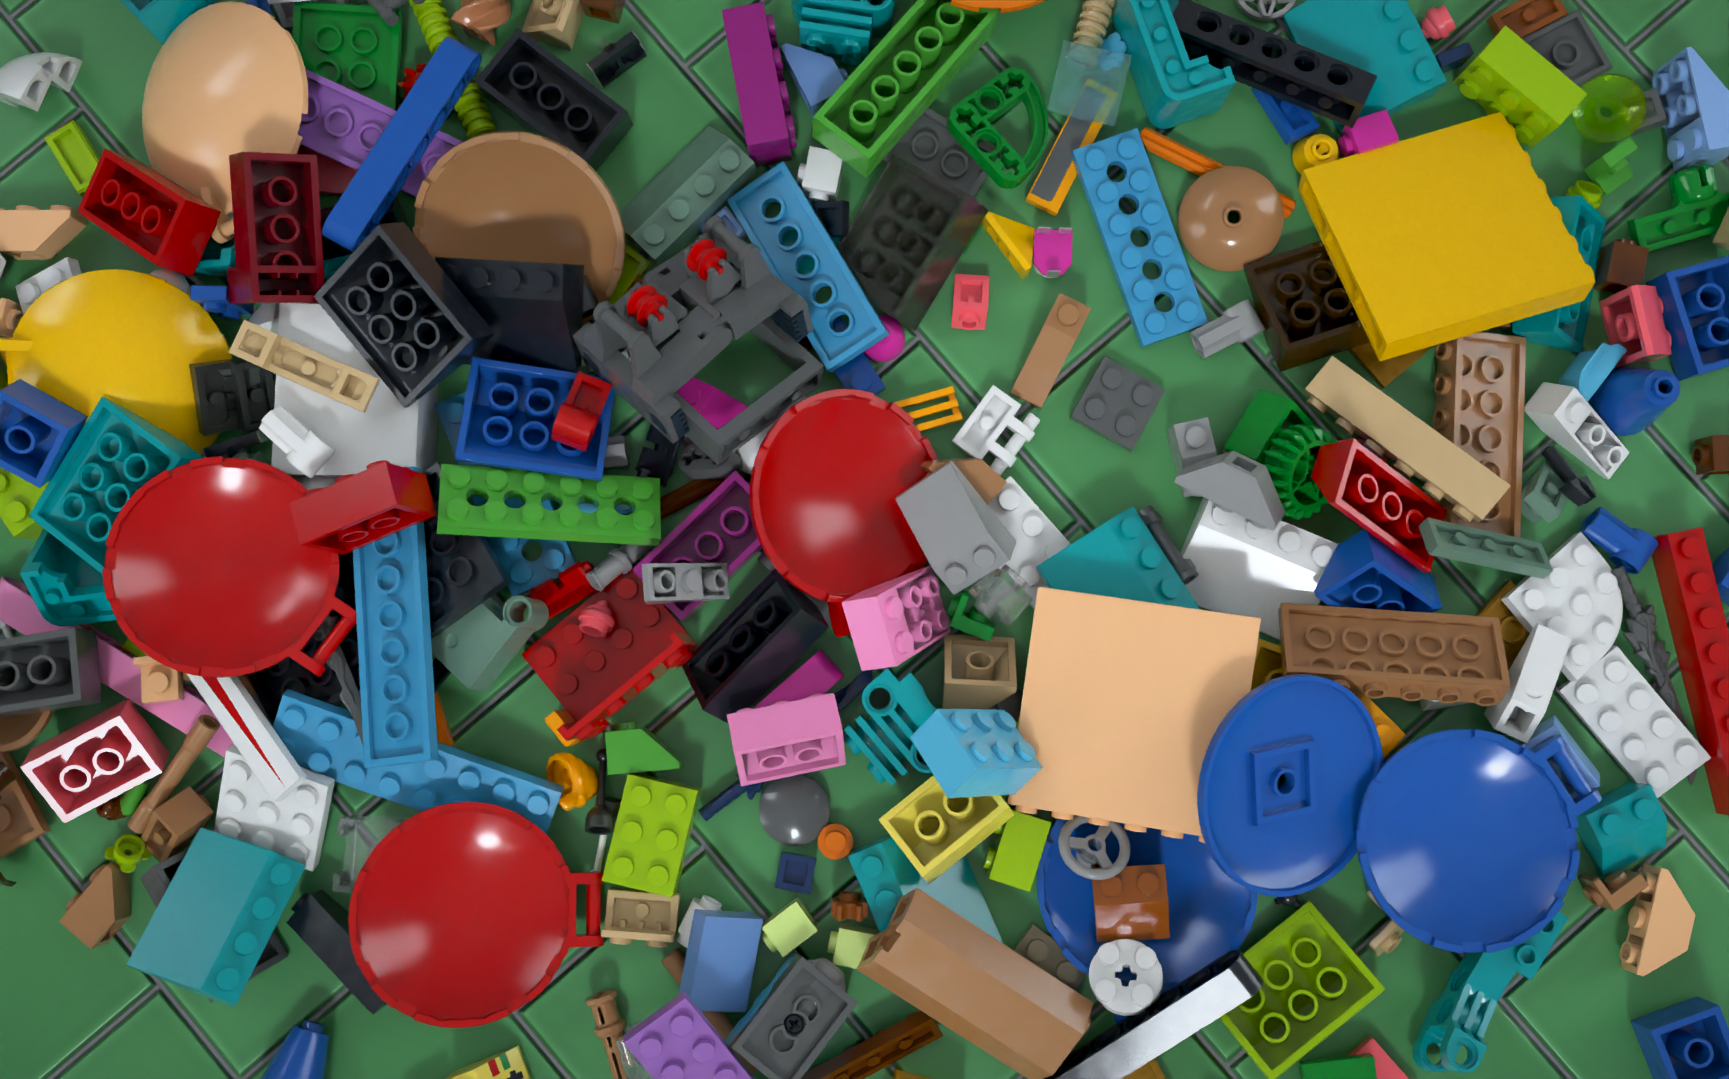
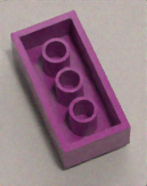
M763 2L723 9L721 11L749 157L755 162L756 167L792 160L791 148H796L797 143L792 115H790L788 93L784 81L773 14L765 15Z
M735 470L666 536L659 546H656L632 570L643 581L642 564L727 563L729 582L763 549L757 537L751 516L750 485ZM708 601L665 605L681 621L687 622Z

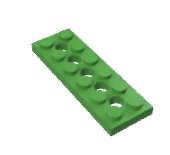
M441 464L437 534L659 546L661 541L660 478L603 474L602 481L512 468ZM478 495L485 498L487 502L482 506H473L468 503L467 499ZM508 498H518L524 505L520 508H510L504 501ZM546 500H554L561 507L558 510L550 511L545 509L541 503ZM583 502H589L594 504L597 510L592 513H586L580 510L578 505ZM624 504L629 506L633 513L622 515L614 507Z

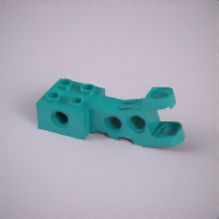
M1558 912L1542 930L1513 947L1491 953L1477 952L1465 954L1458 968H1454L1447 981L1449 983L1439 1000L1435 999L1414 1042L1412 1050L1413 1059L1422 1070L1427 1072H1445L1449 1070L1454 1073H1469L1478 1068L1488 1047L1483 1037L1497 1002L1514 973L1530 980L1534 978L1568 917ZM1431 1043L1436 1044L1440 1049L1441 1059L1436 1064H1432L1426 1056V1048ZM1461 1045H1464L1467 1050V1060L1463 1064H1458L1455 1059Z

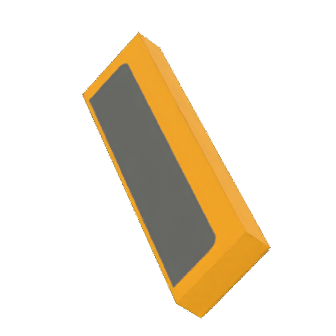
M1087 79L1025 202L1056 217L1077 176V171L1070 154L1075 149L1094 143L1118 93Z

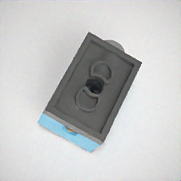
M792 952L777 971L775 978L768 987L762 990L747 1014L738 1021L724 1040L769 1079H801L858 1003L846 993L844 973L826 958L806 960Z

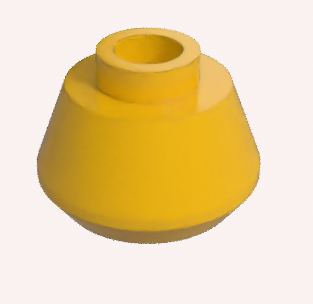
M1315 133L1300 139L1292 153L1294 167L1301 175L1304 169L1340 159L1336 142L1325 134Z

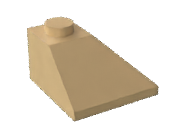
M947 634L944 636L942 709H989L1016 693L1015 638L991 637L989 642L970 635Z

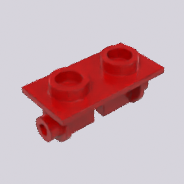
M579 560L576 564L558 574L560 582L555 583L550 578L535 588H531L530 593L526 597L543 601L548 607L549 620L597 591L586 578V574L594 569V565L589 563L588 560L582 563Z

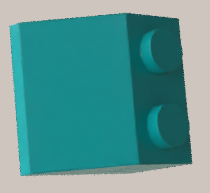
M1628 782L1601 795L1602 800L1577 816L1579 827L1576 828V831L1599 877H1605L1666 847L1667 817L1649 784Z

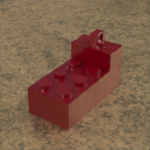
M240 152L229 155L236 267L227 268L229 303H318L313 296L325 284L317 155Z

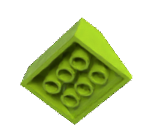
M1308 901L1243 954L1264 980L1263 985L1255 995L1225 1013L1219 1019L1267 1079H1277L1382 994L1385 988L1316 907Z

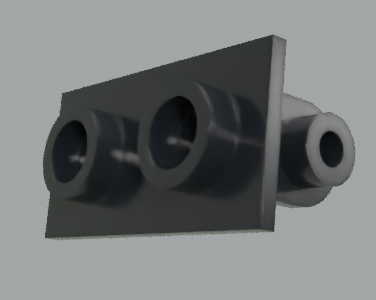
M651 424L646 440L654 443L655 447L654 450L643 447L635 470L638 471L636 477L660 478V486L666 487L673 473L674 463L685 435L673 444Z

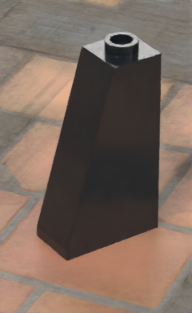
M319 890L310 895L308 893L303 894L292 906L291 910L295 913L286 923L366 1009L374 1015L388 1004L373 991L356 963L349 937V912L324 890Z

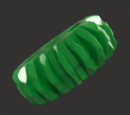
M1290 424L1287 430L1279 431L1278 439L1270 440V449L1263 451L1266 457L1261 464L1267 467L1285 510L1284 517L1289 519L1310 518L1312 512L1319 513L1321 504H1328L1327 499L1317 487L1311 475L1320 446L1336 443L1337 440L1331 438V433L1315 425Z

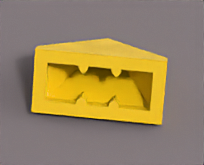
M988 212L984 215L982 227L1020 277L1024 279L1029 275L1032 267L1035 228Z

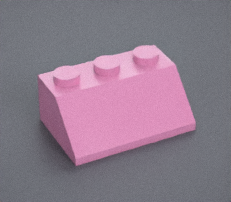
M818 693L801 700L791 702L778 701L771 706L756 709L743 708L736 713L727 714L741 786L846 765L843 729L834 693L825 695Z

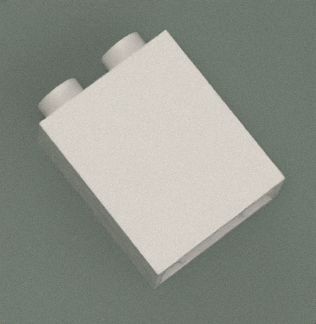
M280 303L278 335L380 379V382L364 413L276 374L274 409L279 405L285 407L309 430H314L336 449V452L312 478H309L295 468L286 459L285 456L287 454L273 442L271 466L290 475L309 491L333 485L338 477L349 474L356 475L367 470V465L376 461L386 460L391 464L401 467L414 466L420 468L421 473L436 463L438 419L435 404L438 403L439 384L410 407L404 408L320 304Z

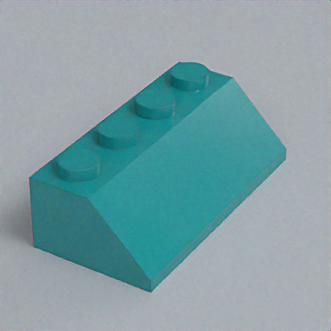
M1580 195L1549 197L1552 204L1560 210L1562 222L1569 234L1575 237L1578 251L1585 263L1591 266L1595 278L1607 219ZM1592 287L1584 301L1511 322L1512 332L1519 337H1526V342L1571 352H1582L1594 288Z

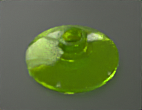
M1603 74L1588 80L1580 87L1587 95L1572 111L1571 118L1577 131L1585 138L1597 143H1614L1629 137L1641 125L1646 113V98L1640 86L1629 77L1620 74ZM1608 107L1612 110L1613 114L1610 117H1603L1600 114V109Z

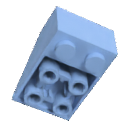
M1692 46L1686 47L1652 73V88H1657L1667 117V124L1662 125V127L1665 128L1668 142L1667 156L1672 161L1674 171H1681L1687 167L1704 163L1715 165L1729 156V90Z

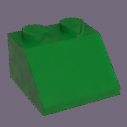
M1259 389L1253 400L1248 404L1236 428L1229 435L1228 441L1223 448L1227 452L1235 451L1261 464L1266 457L1263 451L1270 449V440L1278 439L1280 430H1287L1290 424L1314 425V423L1292 399Z

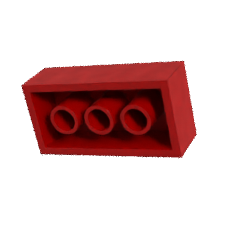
M106 148L103 150L77 210L85 218L156 266L193 276L197 265L201 261L205 247L216 228L217 220L221 214L220 211L141 161Z

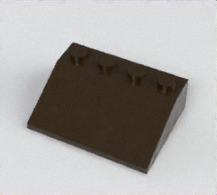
M1322 240L1244 265V272L1257 314L1266 329L1263 332L1266 343L1280 372L1370 343Z

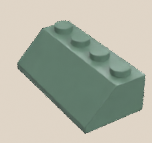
M708 126L620 212L625 236L656 267L678 254L701 231L700 227L728 204V198L746 187L757 176L755 162L729 137Z

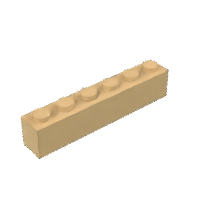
M1334 356L1328 360L1305 388V396L1309 398L1306 403L1322 415L1325 411L1330 413L1337 419L1335 424L1342 431L1350 436L1354 432L1366 440L1363 445L1378 457H1381L1383 454L1388 456L1395 462L1393 464L1395 470L1408 479L1415 476L1424 483L1422 489L1438 501L1442 497L1454 505L1452 511L1468 523L1472 519L1477 523L1481 522L1511 486Z

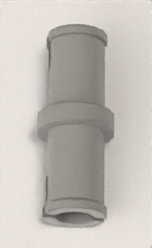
M623 544L618 549H611L607 553L608 557L586 574L588 582L594 589L601 592L621 573L627 574L632 569V564L647 551L651 550L653 546Z

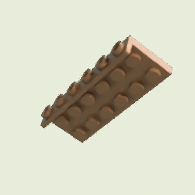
M1477 332L1437 344L1435 347L1437 373L1434 380L1436 401L1435 412L1432 418L1434 430L1511 486L1479 523L1473 519L1468 523L1458 517L1452 511L1454 505L1442 497L1440 501L1433 497L1432 499L1447 509L1444 519L1446 522L1520 538L1526 337Z
M1281 603L1278 609L1283 667L1282 676L1310 674L1324 677L1341 684L1354 695H1365L1372 699L1395 697L1406 701H1417L1420 699L1439 700L1445 704L1468 702L1476 703L1480 706L1499 704L1511 687L1499 617Z

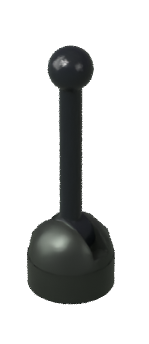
M600 749L596 755L597 760L600 762L597 806L591 808L586 815L585 832L593 835H608L614 832V816L609 808L604 807L607 755L606 749Z

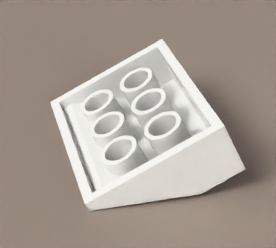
M1203 497L1180 552L1184 559H1191L1199 574L1192 582L1185 586L1199 607L1209 611L1261 618L1259 632L1280 640L1278 618L1280 604L1318 605L1321 600L1315 596L1314 590L1339 544L1282 520L1273 531L1268 528H1258L1252 525L1247 518L1235 512L1223 511L1214 502Z

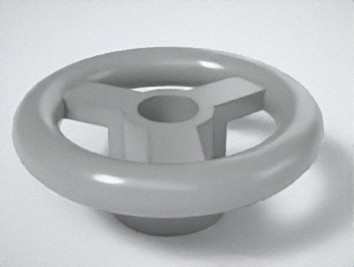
M1073 816V820H1068L1063 825L1059 834V851L1065 864L1076 874L1091 880H1105L1119 874L1129 861L1131 849L1128 835L1118 822L1110 821L1109 826H1100L1095 834L1089 835L1086 838L1070 837L1076 827L1088 823V817ZM1111 831L1116 836L1120 847L1118 858L1113 864L1106 854L1105 839ZM1088 846H1094L1098 851H1093ZM1071 850H1076V858L1073 856Z

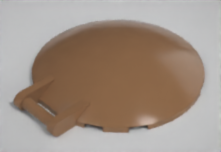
M519 131L485 133L463 141L450 149L436 162L423 180L414 207H416L415 226L412 228V232L434 260L435 257L584 265V275H587L599 303L608 301L618 285L625 259V233L618 206L603 179L583 158L556 141L532 133ZM593 315L583 318L582 326L593 319Z

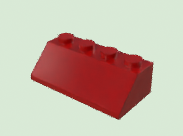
M1354 438L1320 446L1311 478L1327 501L1422 572H1430L1434 556L1428 554L1418 526L1426 518L1444 521L1447 509Z

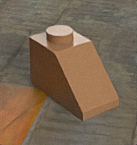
M190 786L153 811L141 837L145 843V848L159 863L179 854L195 838L200 827H206L213 814V810L203 795L196 794Z

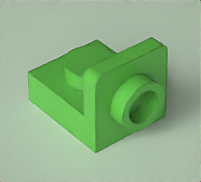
M1631 137L1584 169L1592 182L1603 190L1602 195L1604 196L1610 194L1634 175L1627 166L1630 163L1627 156L1638 149Z

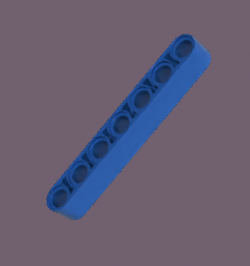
M450 36L443 40L330 212L322 228V235L354 252L378 226L475 76L482 59L480 53Z

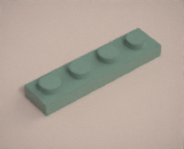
M1426 518L1418 526L1429 555L1544 579L1553 571L1541 542L1432 518Z

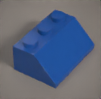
M1365 529L1336 547L1314 590L1317 598L1329 606L1426 613H1434L1442 608L1434 576L1430 572H1422Z

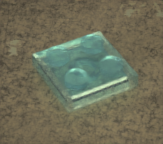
M1063 40L1047 112L1114 127L1132 55Z

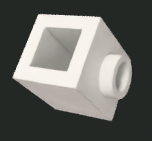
M810 146L806 164L800 163L797 182L802 185V190L810 202L837 200L844 161L828 149Z

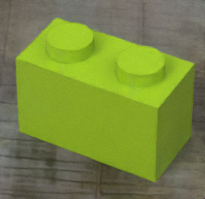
M1010 807L1014 816L993 832L999 835L995 848L988 847L983 868L988 869L986 875L989 879L1030 892L1052 822L1033 814L1018 812L1015 808Z

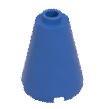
M1616 367L1609 373L1588 403L1615 435H1634L1647 429L1676 401L1680 394V383L1674 374L1666 370Z
M304 1020L302 1026L294 1025L260 1079H324L330 1036L328 1033L323 1032L325 1025L309 1020Z

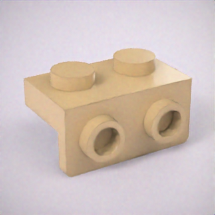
M609 888L605 926L601 930V937H609L610 943L627 945L631 944L632 939L646 940V946L667 947V943L674 942L677 937L681 893H676L670 898L641 890Z

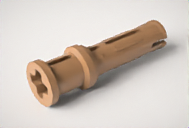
M616 989L604 990L587 997L585 1003L586 1006L591 1007L596 1024L593 1031L597 1038L602 1039L613 1079H637L628 1048L623 1043V1030H625L626 1022L624 1018H620L615 1001L617 996Z

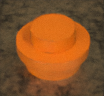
M839 823L827 825L818 836L819 850L829 859L837 860L844 858L853 847L851 831Z

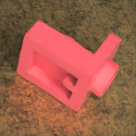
M955 274L952 328L985 330L988 313L989 276Z

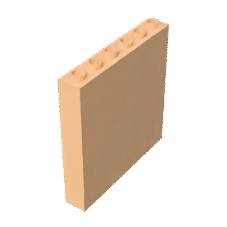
M1038 587L1018 731L1023 739L1034 748L1036 752L1035 757L1043 768L1015 795H1009L1007 804L1016 805V811L1028 814H1037V809L1052 811V817L1064 820H1073L1074 815L1088 817V823L1099 826H1109L1110 821L1125 823L1124 829L1135 832H1146L1147 827L1161 829V835L1170 838L1182 839L1184 833L1199 836L1198 841L1205 843L1201 833L1197 808L1200 771L1207 748L1218 726L1236 703L1251 691L1261 618Z

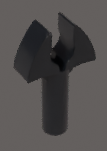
M1548 446L1542 451V456L1564 482L1565 485L1559 488V490L1569 500L1580 507L1596 497L1594 487L1587 476L1578 477L1554 446Z

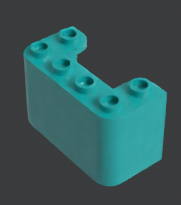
M1117 0L1112 14V23L1116 33L1120 34L1122 41L1126 43L1127 49L1124 52V56L1150 123L1156 128L1168 129L1218 112L1236 83L1230 66L1218 69L1210 65L1207 55L1189 60L1173 17V13L1179 4L1178 0Z

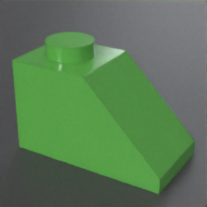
M636 722L614 723L615 730L605 732L608 775L671 770L684 767L683 759L646 727L636 728Z

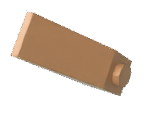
M1059 293L1010 392L1011 395L1040 409L1042 408L1091 310L1090 307Z

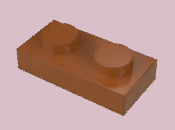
M1519 0L1491 15L1486 22L1494 35L1506 25L1522 39L1567 15L1568 12L1561 0Z

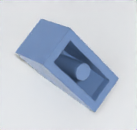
M785 43L780 46L782 60L813 118L849 76L843 66L837 67L832 57Z

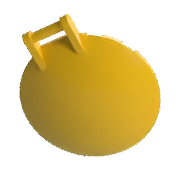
M124 269L90 271L57 283L46 290L30 305L20 319L12 338L0 337V351H6L8 385L21 379L88 416L87 420L100 399L106 397L180 439L200 455L203 454L202 448L212 445L220 433L207 436L199 433L189 364L233 358L232 354L228 353L230 348L227 340L210 317L211 314L204 311L202 305L190 300L189 293L183 292L162 278Z

